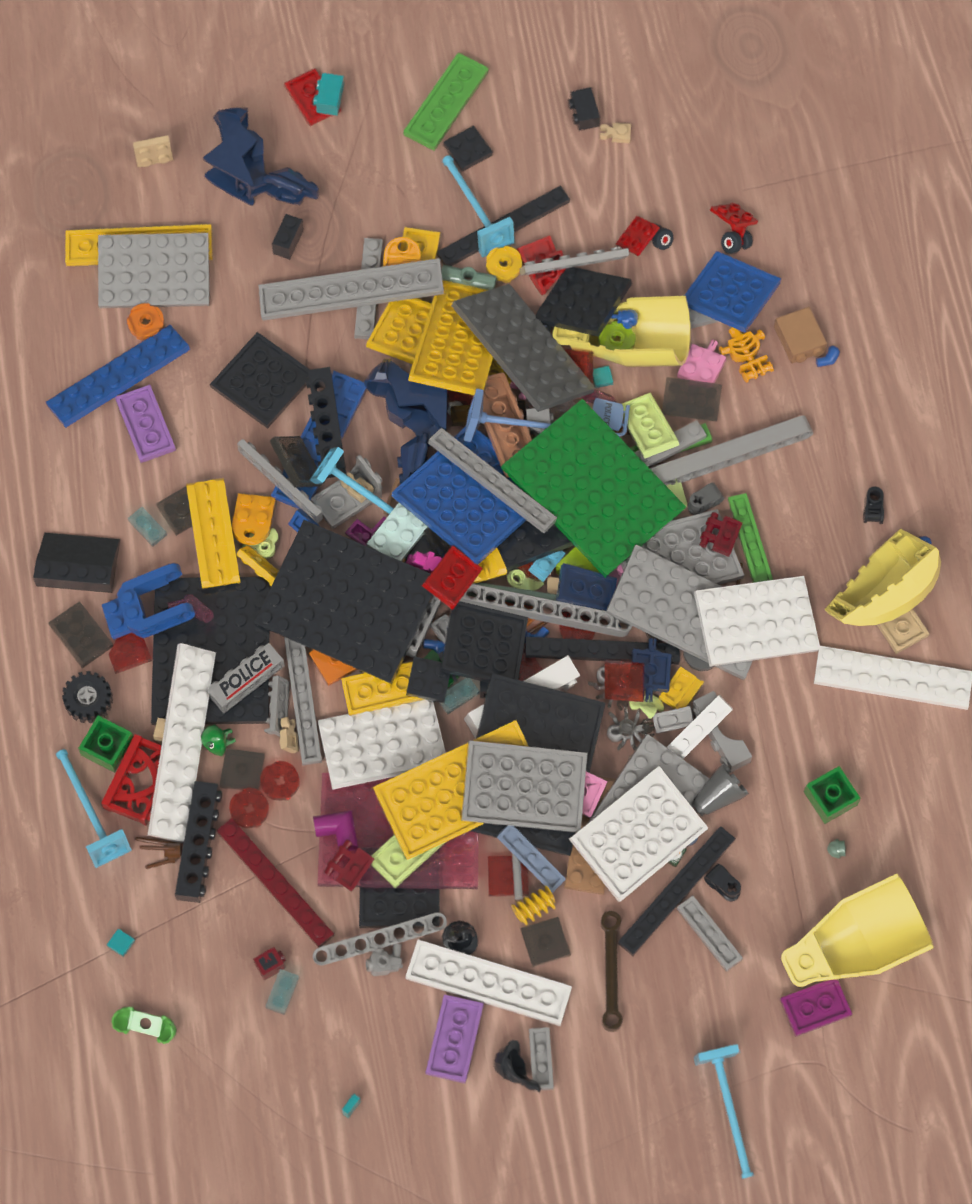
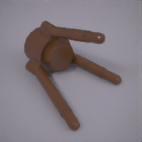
M140 837L135 838L136 841L163 845H140L139 848L163 850L164 857H168L166 860L146 865V869L175 863V859H180V843Z

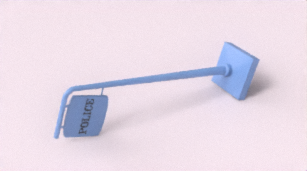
M476 388L468 412L464 441L471 442L479 424H484L485 422L544 429L551 424L487 415L486 412H483L484 390ZM596 398L592 409L612 430L619 431L621 426H623V431L616 434L619 437L625 435L630 405H626V411H623V405L620 403ZM623 413H625L624 424H622Z

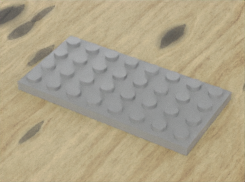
M635 545L605 613L709 663L694 592L696 590L722 586ZM752 661L715 667L744 680Z

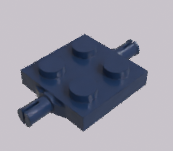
M653 638L649 639L648 649H633L630 673V687L644 690L645 702L649 700V703L653 702V692L668 693L671 670V654L656 650L657 639L653 640Z

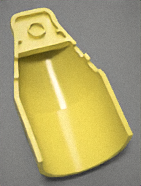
M686 296L632 297L626 299L627 302L620 303L614 314H618V310L627 309L635 310L638 314V323L632 327V331L636 335L633 349H615L613 351L599 345L598 336L554 327L553 338L558 344L569 345L576 351L626 367L682 366L686 363L689 354L691 338L690 312ZM610 319L606 326L612 324L613 321H618V319ZM619 336L612 338L614 341H621Z
M895 874L841 900L796 945L786 949L781 959L793 984L803 987L815 981L879 974L934 948V945L901 877Z

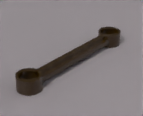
M607 911L602 915L600 923L601 928L605 931L606 1012L602 1017V1026L608 1032H616L620 1029L623 1021L622 1015L618 1011L617 931L621 925V918L618 913ZM608 916H613L617 919L616 925L611 926V928H607L603 923ZM609 1014L616 1015L619 1018L618 1023L612 1027L607 1026L604 1021Z

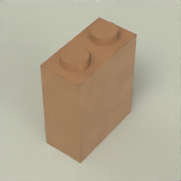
M810 307L775 318L774 329L791 364L795 362L801 363L809 357H818L825 352L827 342Z

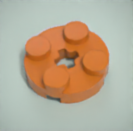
M148 303L136 305L131 309L127 317L128 329L138 340L152 337L164 328L163 313L158 307L150 306ZM144 318L151 320L148 324H142Z

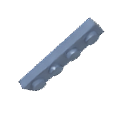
M506 825L496 835L552 893L566 880L514 826Z

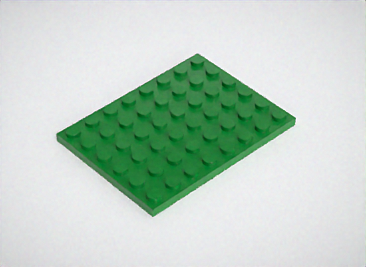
M583 399L501 466V469L508 474L523 492L557 517L554 523L555 526L605 578L630 557L635 545L642 547L686 508L675 494Z

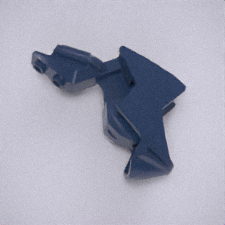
M248 107L221 109L215 113L213 118L218 125L222 143L203 157L205 162L213 166L204 175L210 183L250 206L254 205L253 197L262 193L268 194L275 198V200L293 205H300L304 197L316 200L319 198V188L317 185L307 181L298 171L295 172L291 168L286 167L268 174L265 173L263 138L255 131L248 129Z
M383 359L380 364L372 369L364 384L373 396L385 398L386 410L391 422L401 428L408 427L416 435V437L401 447V456L397 457L398 468H402V474H399L401 485L428 460V447L431 446L428 444L429 439L440 428L446 431L447 389L408 381L409 373L392 362V359Z

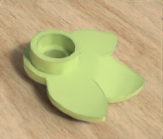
M271 528L270 534L265 541L249 546L263 558H271L276 551L275 543L278 540V533L274 528ZM249 533V538L254 536L253 533Z
M529 563L510 571L507 575L508 584L518 589L536 591L544 585V582L528 571L532 566ZM513 577L518 578L519 582L515 581Z
M635 688L633 695L629 697L630 708L632 710L640 708L650 719L655 715L656 711H664V705L657 696L653 695V702L649 703V700L645 702V691Z

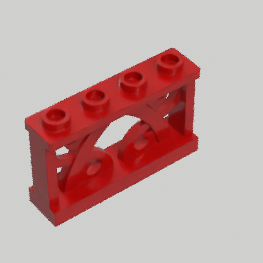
M137 734L134 735L101 802L103 809L115 812L147 826L150 821L159 760L153 763V759L160 755L161 745L144 739ZM143 746L155 752L149 757L141 748ZM144 761V764L140 768H135L133 766L135 762H139L141 765ZM148 767L152 775L153 785L134 793L135 787L132 780L128 778L129 773L137 774ZM124 785L130 786V794H128V789L126 791L122 790ZM136 801L138 808L141 803H145L146 809L142 813H136L132 809V802ZM115 802H128V810L115 805Z

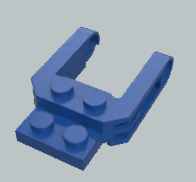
M168 564L123 582L117 593L118 598L102 604L113 640L129 633H134L141 638H147L189 621L195 616L193 605L191 603H182L146 617L141 598L139 597L179 578L182 575L179 564Z

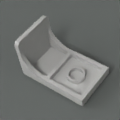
M358 455L356 457V464L349 473L353 474L355 480L361 477L372 485L375 490L373 494L382 498V478L377 472L374 473L372 471L371 464L366 458L363 459L361 455ZM340 480L311 498L313 504L317 503L322 508V516L332 530L373 504L368 499L360 503L348 494L347 488L342 487Z

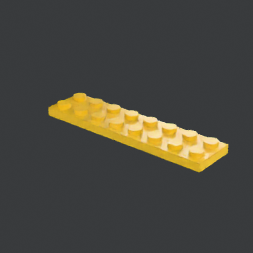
M212 225L67 230L65 237L66 266L98 265V235L208 233L209 260H213Z

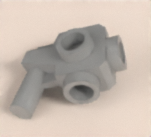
M394 944L393 954L391 955L384 952L382 948L373 950L370 958L366 960V970L368 972L371 971L373 976L388 975L390 972L398 971L403 967L401 964L402 958H400L402 945Z

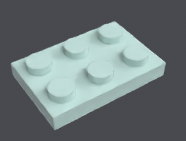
M398 503L368 541L367 547L403 561L429 527Z

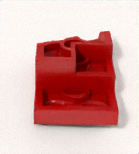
M551 236L516 249L521 255L523 266H525L524 263L535 261L537 264L542 263L544 259L553 258V261L559 260V257L564 256L562 250L556 251ZM566 269L530 274L529 277L542 296L547 293L549 288Z

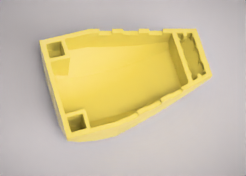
M902 529L898 530L868 558L870 560L866 567L862 565L858 570L860 574L856 579H850L846 584L848 588L843 593L839 592L824 610L844 624L857 626L877 625L896 619L923 601L934 588L941 567L938 549Z

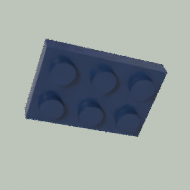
M563 563L560 569L556 601L606 611L616 589L617 578L611 576L605 578L601 573Z

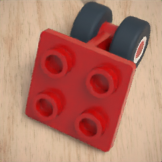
M736 203L720 204L710 208L712 213L731 225L732 231L725 233L721 239V246L726 253H737L741 247L746 250L752 246V235L746 230V227L756 225L758 220L751 213L745 212Z
M636 216L620 236L616 245L622 249L628 248L630 253L639 256L651 240L656 248L660 250L668 249L673 243L674 236L671 230Z

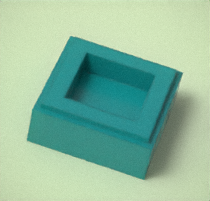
M609 366L591 369L595 388L613 385Z
M117 929L107 943V947L124 957L135 942V939Z
M356 1094L351 1096L342 1108L344 1116L349 1118L361 1103L360 1097Z

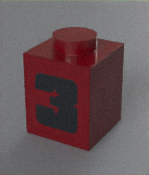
M272 947L255 957L253 961L265 981L285 969L284 962L286 959L281 950L277 952L275 947Z

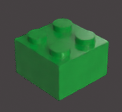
M98 715L78 749L82 757L115 773L133 739V734Z
M840 766L806 784L804 789L806 797L824 824L858 806L861 799Z

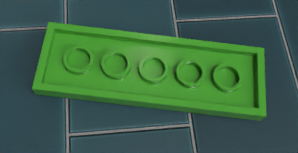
M457 53L403 131V135L435 151L489 72V68Z

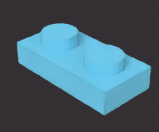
M561 550L540 558L532 564L528 571L544 582L566 553Z

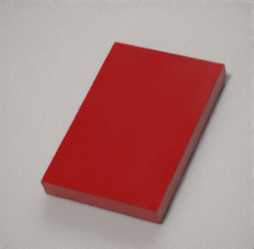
M316 68L284 83L286 90L309 126L333 116L317 113L316 105H314L315 94L318 95L319 91L317 90L318 79L321 80V76Z
M452 545L423 583L422 587L453 610L483 568L475 564L469 557Z

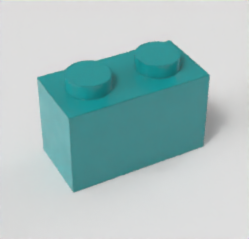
M322 73L321 80L318 79L317 82L318 95L315 94L314 105H316L317 113L338 116L344 89V76Z

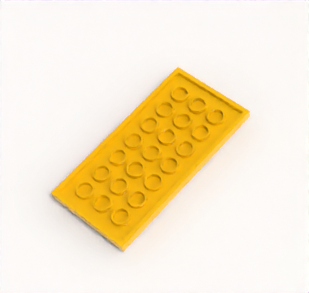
M443 280L444 294L434 295L408 381L474 395L476 388L485 389L493 356L454 310L452 304L455 300L488 290Z
M417 298L389 302L370 335L366 347L413 364L431 303ZM493 358L488 376L504 372L510 386L511 378Z
M516 720L473 740L529 747ZM468 743L373 787L406 860L484 824L461 821Z

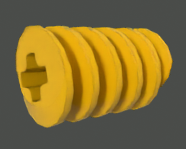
M547 886L544 887L545 892L539 889L537 891L538 895L531 893V899L524 897V903L517 901V907L513 904L511 905L517 919L526 926L528 925L527 918L534 922L535 914L541 918L542 910L548 914L549 906L553 910L556 909L554 896Z

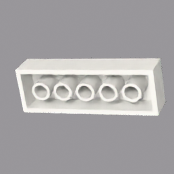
M566 656L524 682L558 691L561 689L566 691L577 683L576 679L580 674L570 657ZM484 704L468 713L464 718L475 739Z

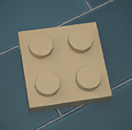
M168 135L133 142L138 167H148L152 164L167 163L173 160Z
M913 609L894 620L877 624L896 654L929 636V632Z

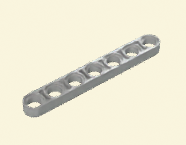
M436 912L321 946L313 952V960L318 965H326L434 933L445 928L447 919L444 914ZM435 916L443 918L444 923L441 927L433 926L432 919ZM419 921L424 924L423 932H414L413 924ZM397 927H401L405 931V936L401 939H397L393 935V931ZM377 933H382L386 937L385 942L381 945L374 941V936ZM364 939L366 948L364 950H357L355 947L356 940ZM338 945L346 946L347 953L344 956L336 954L335 949ZM320 950L328 954V958L324 962H320L316 958V953Z

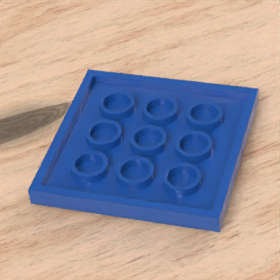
M716 251L684 296H686L690 309L746 333L780 285L781 278Z

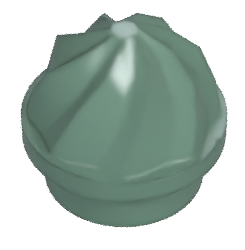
M839 839L830 842L827 847L828 853L838 859L846 856L845 840L839 841Z

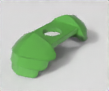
M134 1007L119 1009L111 1019L112 1027L117 1032L128 1034L129 1030L153 1035L157 1037L158 1043L163 1044L169 1043L177 1032L176 1026L168 1017L134 1010ZM142 1018H148L151 1021L150 1028L145 1029L141 1026L140 1021Z

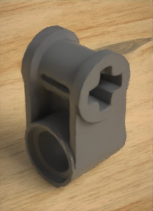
M714 482L709 483L690 496L688 511L693 515L703 513L719 505L725 497Z

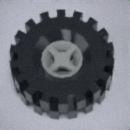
M86 671V675H83V672H79V677L76 678L73 675L71 677L72 681L67 680L65 683L66 688L63 687L62 692L64 695H62V700L68 714L72 715L74 720L77 721L79 719L81 723H85V720H88L89 723H93V719H96L98 715L105 717L107 710H111L113 694L109 683L106 682L103 676L100 677L96 672L92 675L91 671Z

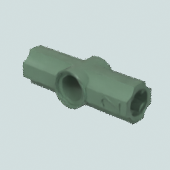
M447 265L442 266V279L445 281L486 290L494 289L496 286L497 276L476 272L471 267L461 269Z

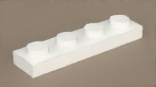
M719 695L667 748L683 759L733 708Z

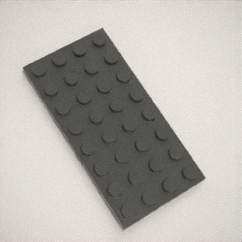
M510 284L453 302L452 307L537 412L594 392L595 386L561 345L557 343L542 322L536 319L535 314Z

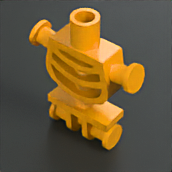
M733 327L729 329L728 332L732 339L728 340L727 347L722 348V346H719V352L723 356L730 354L731 359L735 362H748L739 367V373L742 374L746 383L752 378L757 379L759 373L761 376H764L766 372L774 371L771 362H767V355L754 359L759 352V340L765 339V335L760 329L754 335L751 331L742 334L740 330Z

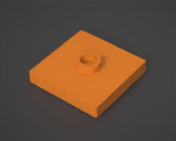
M315 650L309 652V656L328 686L358 670Z

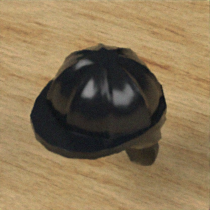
M459 920L451 922L445 927L442 940L447 949L467 955L475 952L478 947V937L470 923Z
M517 1040L509 1041L506 1047H503L495 1054L493 1060L495 1071L503 1079L521 1084L529 1090L540 1092L541 1086L536 1081L527 1077L526 1065L520 1056L519 1042Z

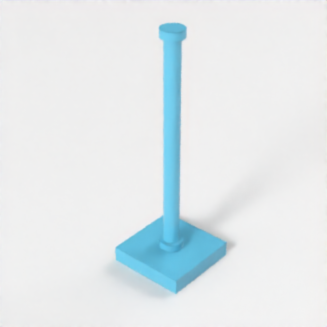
M452 156L444 157L442 160L443 164L449 168L486 227L477 231L479 253L482 258L487 256L494 248L498 247L499 249L514 244L512 219L508 217L492 224L453 163Z
M339 447L330 449L310 481L320 484L325 481L328 475L333 474L390 514L394 509L392 506L336 468L335 464L344 451Z
M62 749L58 751L56 757L61 760L100 839L86 846L95 868L132 851L123 829L108 836L106 835L68 758L67 750Z
M738 1044L698 1053L694 1057L695 1066L712 1062V1065L715 1064L743 1173L741 1177L744 1179L752 1177L754 1174L750 1171L723 1066L724 1059L734 1057L740 1052Z

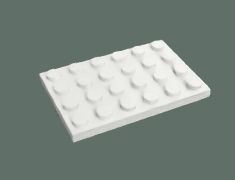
M804 576L696 590L694 592L710 667L816 652L820 649Z
M425 699L399 706L385 707L380 710L366 711L351 716L346 714L318 720L332 790L395 777L446 753L432 700Z
M658 766L569 838V840L617 901L620 902L705 832L708 827L660 766Z

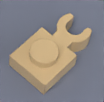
M613 123V127L605 124L600 125V131H606V133H600V139L612 138V142L630 143L631 124Z
M348 472L347 476L355 480L353 474ZM361 477L355 480L373 493L375 491L374 487ZM340 480L342 487L347 488L348 494L360 503L367 499Z
M289 717L281 718V726L283 730H280L279 740L281 749L290 753L299 752L298 733L294 732L296 726L295 719L289 720Z

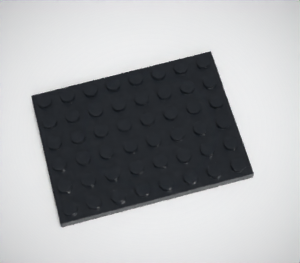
M303 520L254 623L392 684L434 597L433 594L422 587L430 573Z
M201 577L177 578L168 582L169 584L155 589L154 615L182 603H191L195 616L189 621L153 635L151 725H156L158 718L166 719L178 644L182 643L216 652L211 684L223 679L229 670L236 669L243 659L254 655L257 648L268 643L270 644V631L254 623L270 590V584L263 577H240L241 583L202 589ZM269 679L225 713L209 697L205 724H268L265 721L269 718Z
M492 673L476 739L516 720L529 747L587 753L586 772L590 773L606 703ZM484 823L470 830V832L497 838L496 835L506 825ZM514 826L535 848L566 856L571 855L573 844L569 838L576 834V832Z

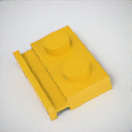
M680 667L670 680L668 693L662 692L659 699L673 709L688 707L703 686L704 681H700L695 675Z

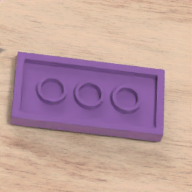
M150 385L115 397L140 463L176 451Z
M444 994L426 1075L466 1083L484 1003Z

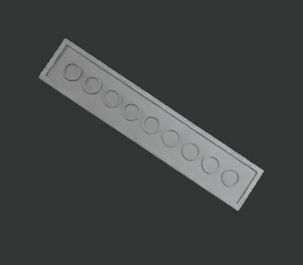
M440 258L258 285L261 318L263 321L444 294Z

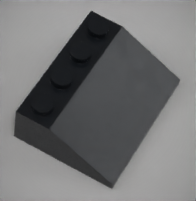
M44 532L33 575L36 586L112 593L120 539Z

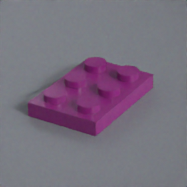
M838 979L827 980L780 998L795 1037L852 1016Z

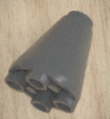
M725 763L716 769L694 799L695 802L692 805L701 816L728 806L749 794L742 784L738 786L741 782L734 774L729 775L731 771Z

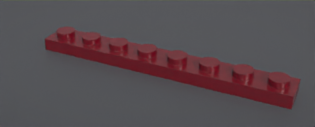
M232 818L216 830L220 837L318 948L334 936L329 927Z

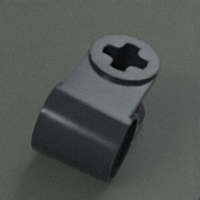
M871 487L866 493L863 523L879 522V524H883L884 493L879 487ZM874 495L878 500H872L870 496Z
M717 864L704 877L705 882L725 900L733 902L740 897V882L721 864Z

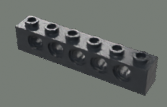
M330 367L308 370L309 377L305 378L307 389L311 388V394H308L309 405H313L314 409L310 411L312 422H316V427L313 428L314 439L318 438L319 443L315 445L317 456H321L318 467L330 449L339 447L343 450ZM318 388H325L322 391H317ZM322 404H326V405H327V406L324 407V408H320V407H319V406L322 405ZM324 421H329L326 425L321 424ZM326 438H332L329 442L324 441ZM343 452L335 465L336 468L347 475ZM330 474V475L327 476L326 479H328V478H334V477H336V476H334L333 474Z
M194 781L175 890L176 900L200 903L201 897H205L206 885H203L204 878H208L209 875L207 861L211 859L213 850L210 847L211 840L215 839L216 828H213L214 821H218L219 809H216L217 802H221L222 791H220L216 783ZM204 801L211 802L210 806L206 808L202 807L201 804ZM201 820L208 821L205 826L197 825ZM197 839L205 840L202 845L194 844ZM196 857L201 859L198 864L191 863L192 859ZM195 876L198 878L197 882L193 884L188 883L190 877Z

